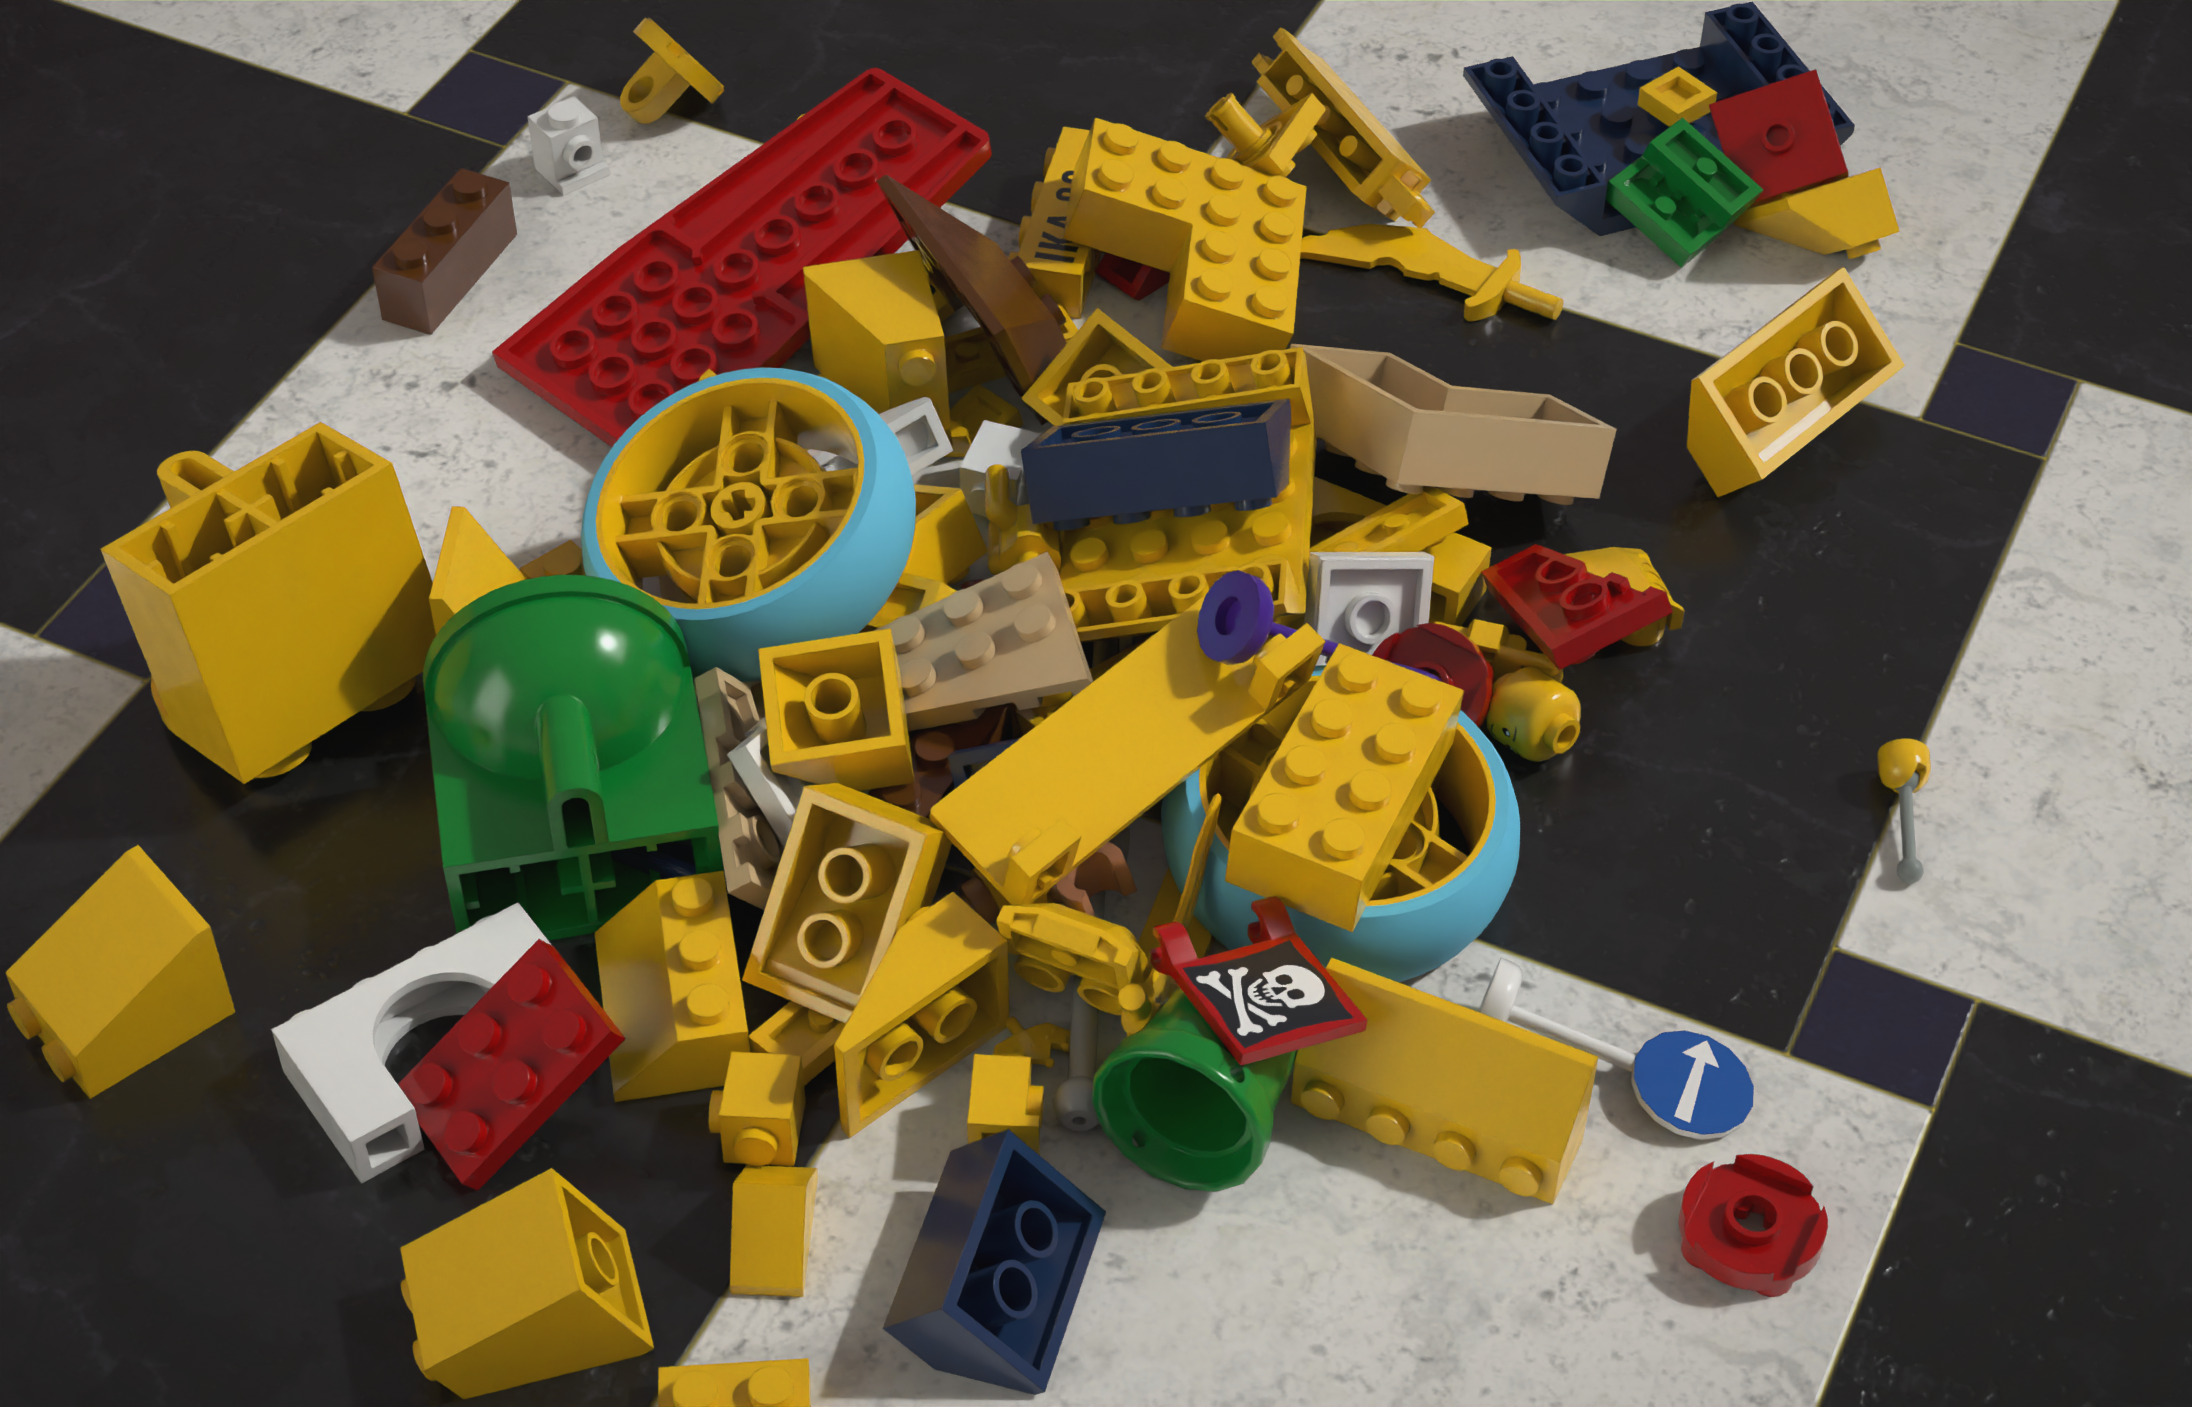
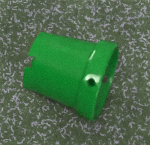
M1178 986L1141 1032L1125 1037L1095 1072L1092 1104L1104 1133L1124 1157L1149 1175L1185 1190L1219 1192L1244 1184L1262 1164L1271 1142L1274 1120L1273 1112L1292 1071L1298 1050L1240 1066ZM1132 1138L1137 1142L1138 1147L1134 1146Z

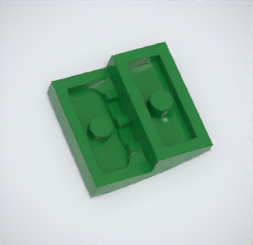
M1682 117L1653 139L1640 158L1608 181L1605 199L1676 264L1683 268L1739 218L1761 195L1763 189Z

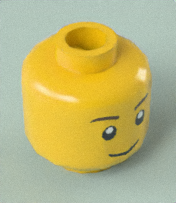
M1533 667L1506 673L1492 685L1493 695L1486 717L1487 728L1494 739L1519 756L1533 762H1540L1566 752L1576 742L1580 733L1581 705L1573 690L1545 672Z

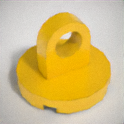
M645 17L633 32L655 51L630 78L620 96L622 109L636 122L649 124L659 119L690 85L711 104L722 94L724 86L650 17L648 19Z

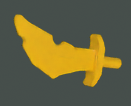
M1368 223L1332 229L1322 236L1309 235L1302 238L1300 259H1312L1367 269L1378 265H1391L1402 271L1404 276L1427 281L1439 280L1441 285L1472 296L1465 300L1464 318L1469 322L1496 315L1506 302L1553 320L1559 317L1563 308L1564 300L1562 298L1520 283L1521 255L1517 249H1508L1507 258L1497 268L1468 256L1433 235L1427 228L1420 229L1418 227Z

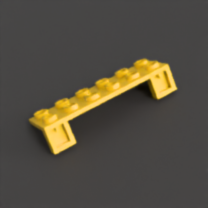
M1204 595L931 808L929 818L937 828L945 831V836L1012 905L1032 904L1308 682L1326 641L1306 623L1287 639L1282 634H1278L1272 639L1267 638L1259 652L1244 663L1227 665L1217 662L1205 655L1198 639V617L1206 596Z

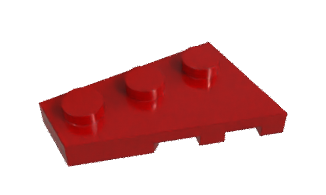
M1537 544L1481 571L1489 593L1558 670L1571 664L1587 661L1598 650L1673 613L1665 591L1652 586L1644 592L1631 588L1627 577L1613 572L1604 578L1587 571L1583 561Z

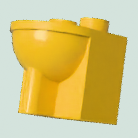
M322 422L315 424L236 471L231 470L200 451H185L167 458L159 465L157 475L170 509L100 549L151 672L152 696L163 722L176 736L243 784L253 778L273 777L292 770L307 758L312 749L313 740L359 711L384 709L404 699L415 685V676L423 672L427 652L436 636L429 602L433 582L393 463Z

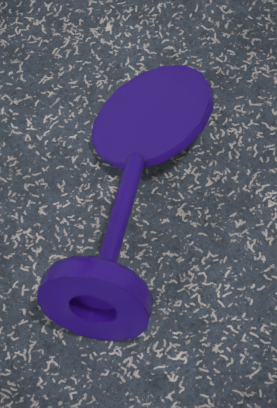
M1240 570L1228 572L1214 582L1202 603L1197 627L1199 644L1205 655L1227 665L1248 661L1259 652L1267 638L1272 639L1274 636L1282 634L1287 639L1297 630L1273 622L1274 604L1271 591L1262 579ZM1324 639L1326 642L1320 655L1326 656L1325 663L1327 664L1338 643ZM1394 663L1401 667L1407 668L1409 670L1415 671L1417 673L1441 681L1439 677L1426 671Z

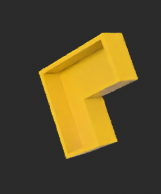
M1095 117L1074 167L1063 239L1170 273L1161 340L1162 349L1200 361L1253 355L1267 350H1285L1294 333L1307 186L1295 183L1283 176L1270 175L1240 165L1231 159L1218 158L1188 148L1176 141H1166L1133 130L1124 124H1114Z

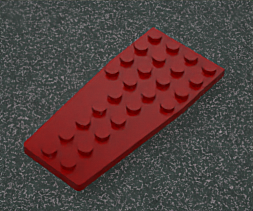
M868 69L617 248L492 351L495 363L506 374L603 442L613 447L624 432L643 414L675 392L698 382L708 369L716 375L743 369L780 368L810 338L803 267L894 254L908 240L876 181L884 175H888L941 208L990 159L992 151L989 135L983 129L882 69Z

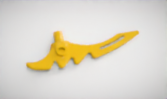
M1219 793L1214 795L1194 846L1185 886L1173 922H1180L1187 933L1201 889L1222 802ZM1153 968L1145 983H1140L1139 985L1131 983L1121 988L1118 994V1001L1122 1007L1121 1024L1128 1036L1141 1032L1163 1006L1161 1003L1165 1002L1168 998L1171 976L1159 973Z

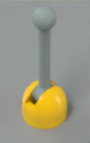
M1896 739L1885 743L1879 748L1877 752L1878 774L1881 782L1886 787L1893 789L1894 792L1899 794L1903 859L1897 865V875L1905 883H1915L1922 878L1924 869L1922 863L1916 859L1912 793L1918 792L1928 782L1931 771L1930 751L1924 743L1918 740Z

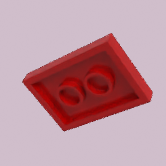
M538 939L398 1083V1086L414 1106L418 1124L459 1181L465 1186L479 1190L626 1038L555 947Z

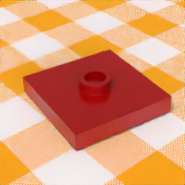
M1816 69L1709 104L1723 154L1763 189L1761 195L1748 209L1849 177L1846 162Z

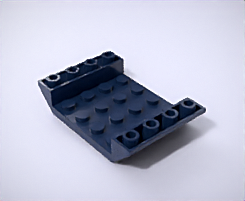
M1752 1L1705 12L1700 47L1683 49L1675 53L1644 60H1635L1623 65L1597 71H1588L1579 75L1536 84L1532 83L1513 56L1464 67L1463 77L1554 204L1597 235L1604 236L1637 228L1605 199L1608 181L1640 158L1649 143L1669 128V126L1638 106L1640 87L1679 66L1716 91V102L1809 72L1810 70ZM1822 86L1841 146L1853 134L1855 124ZM1711 112L1690 123L1723 153Z

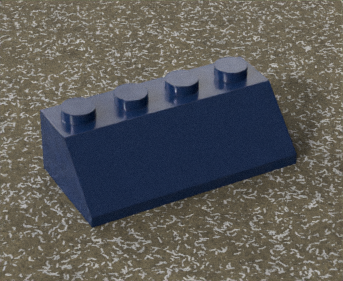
M1290 399L1052 426L1021 450L1032 523L1053 522L1054 530L1065 531L1086 527L1091 524L1090 518L1113 515V522L1115 524H1129L1149 519L1151 517L1150 511L1173 509L1174 517L1182 518L1206 514L1211 511V504L1234 502L1235 510L1238 511L1268 507L1272 505V498L1277 497L1289 484Z

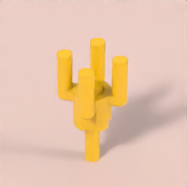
M1000 464L991 465L985 472V514L990 521L988 524L989 571L993 575H997L1018 563L1026 562L1048 552L1060 574L1066 530H1054L1053 522L1033 524L1030 505L1016 506L1010 501L1008 469Z

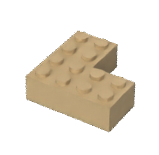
M1302 344L1290 345V349L1303 347L1306 356L1316 439H1322L1326 442L1325 449L1327 451L1356 459L1355 467L1357 469L1383 475L1387 478L1386 486L1404 493L1421 494L1423 486H1432L1449 495L1464 498L1473 497L1475 490H1487L1489 494L1510 501H1523L1525 493L1537 494L1543 500L1562 505L1573 504L1574 497L1596 499L1600 497L1617 429L1552 395L1451 386L1392 353Z

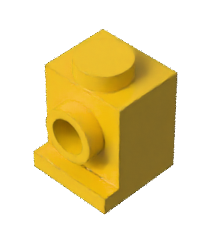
M1015 1053L999 1055L974 1054L967 1119L968 1144L1009 1129L1040 1155V1129L1042 1128L1044 1086L1031 1085V1057H1024Z

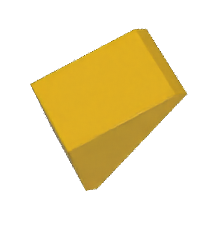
M746 1165L733 1183L731 1294L804 1296L818 1182L817 1168Z

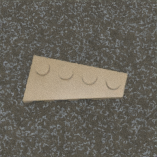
M715 667L694 679L699 718L702 724L707 763L719 825V839L727 891L729 894L764 911L784 847L727 756L730 751L746 739L744 733L757 724L760 719L750 686Z

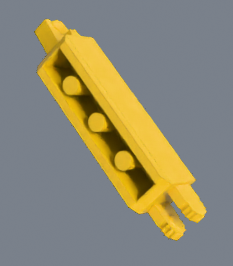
M1280 27L1273 35V38L1282 49V52L1275 60L1258 53L1251 61L1261 74L1256 82L1281 111L1313 93L1326 110L1313 128L1317 135L1310 143L1351 192L1364 203L1393 221H1396L1401 216L1408 222L1412 221L1416 227L1421 229L1435 213L1420 194L1431 179L1325 60L1304 47L1298 39Z

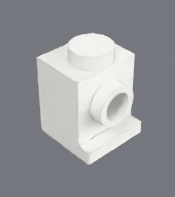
M575 96L556 102L546 109L527 116L535 169L563 196L610 175L609 166L603 161L598 117Z

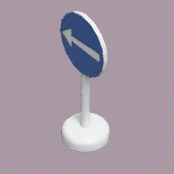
M1502 957L1500 958L1478 1012L1504 1022H1511L1552 1040L1598 1056L1601 1060L1632 1072L1631 1084L1639 1104L1655 1122L1675 1134L1699 1140L1722 1138L1741 1127L1753 1107L1754 1086L1746 1066L1728 1047L1709 1036L1683 1030L1663 1032L1646 1041L1638 1054L1634 1055L1515 1006L1514 1002L1523 978L1522 969L1516 963Z

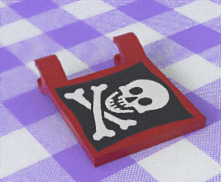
M1276 896L1255 900L1251 903V910L1256 913L1259 919L1257 922L1250 923L1247 928V936L1253 943L1252 945L1199 959L1186 929L1180 922L1174 921L1153 927V936L1158 939L1161 947L1150 950L1151 965L1157 972L1169 975L1175 980L1240 1066L1366 1031L1368 1020L1296 934L1285 905Z

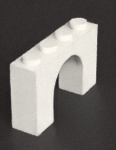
M519 903L494 915L480 919L473 926L434 946L421 949L413 957L374 977L359 981L351 989L312 1009L301 1011L289 1021L271 1029L283 1072L361 1184L425 1150L415 1108L385 1068L386 1059L395 1044L410 1030L429 1020L449 1015H465L538 939L550 944Z

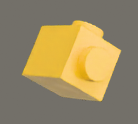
M731 1051L724 1090H713L709 1105L710 1133H720L724 1163H740L751 1166H794L806 1103L801 1055Z

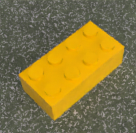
M1339 643L1232 828L1225 882L1265 898L1276 896L1285 906L1353 933L1453 744L1464 690Z

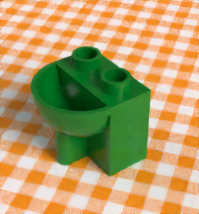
M553 575L522 580L490 591L463 607L446 622L433 639L427 652L423 669V682L443 870L457 934L473 926L480 919L494 915L516 903L521 905L547 940L595 933L655 880H661L660 873L649 869V875L613 860L611 851L646 846L647 852L657 851V844L691 839L697 874L724 871L719 839V825L686 641L675 618L663 605L644 592L614 580L584 575Z

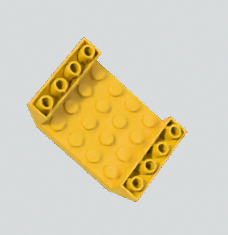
M1303 347L1267 350L1253 355L1221 360L1209 359L1201 363L1163 369L1152 368L1138 373L1106 378L1095 377L1080 382L1068 383L1063 425L1290 399L1291 406L1289 484L1277 497L1272 498V505L1256 510L1238 511L1235 510L1234 502L1211 504V511L1206 514L1182 518L1174 517L1173 509L1150 511L1151 517L1149 519L1129 524H1115L1113 522V515L1090 518L1091 524L1086 527L1066 530L1060 579L1081 644L1155 634L1206 595L1214 582L1224 574L1237 570L1259 577L1264 581L1272 594L1274 604L1273 618L1305 613L1317 441L1306 356Z

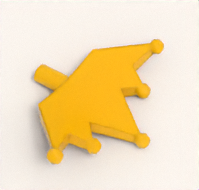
M1010 1017L1005 1022V1026L1012 1033V1036L995 1045L993 1055L1015 1053L1024 1057H1031V1064H1041L1047 1068H1052L1055 1062L1051 1058L1052 1049H1059L1069 1052L1070 1031L1049 1022L1024 1029L1016 1017Z

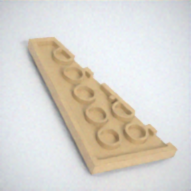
M1048 552L1026 562L1018 563L1004 572L971 587L959 590L949 597L914 613L899 617L892 623L874 630L891 628L900 667L908 732L978 719L986 707L1012 702L1015 703L1018 710L1042 706L1043 696L1071 691L1073 696H1076L1093 682L1058 570ZM762 682L750 687L760 720L765 717Z

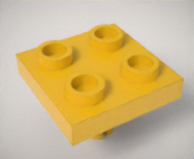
M1229 93L1209 109L1205 118L1211 121L1233 146V149L1226 157L1227 159L1234 160L1240 165L1270 175L1287 177L1296 165L1292 161L1294 155L1306 148L1316 137L1317 132L1313 128L1326 108L1311 93L1271 119L1258 125L1239 104L1233 93Z

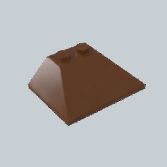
M884 175L876 182L913 250H920L927 276L954 311L965 305L980 325L1013 389L1022 398L1067 344L1059 328L1067 322L1062 311L1048 293L1041 298L1036 295L1032 288L1037 285V282L1019 256L1010 261L996 242L888 175ZM1026 404L1041 425L1048 422Z

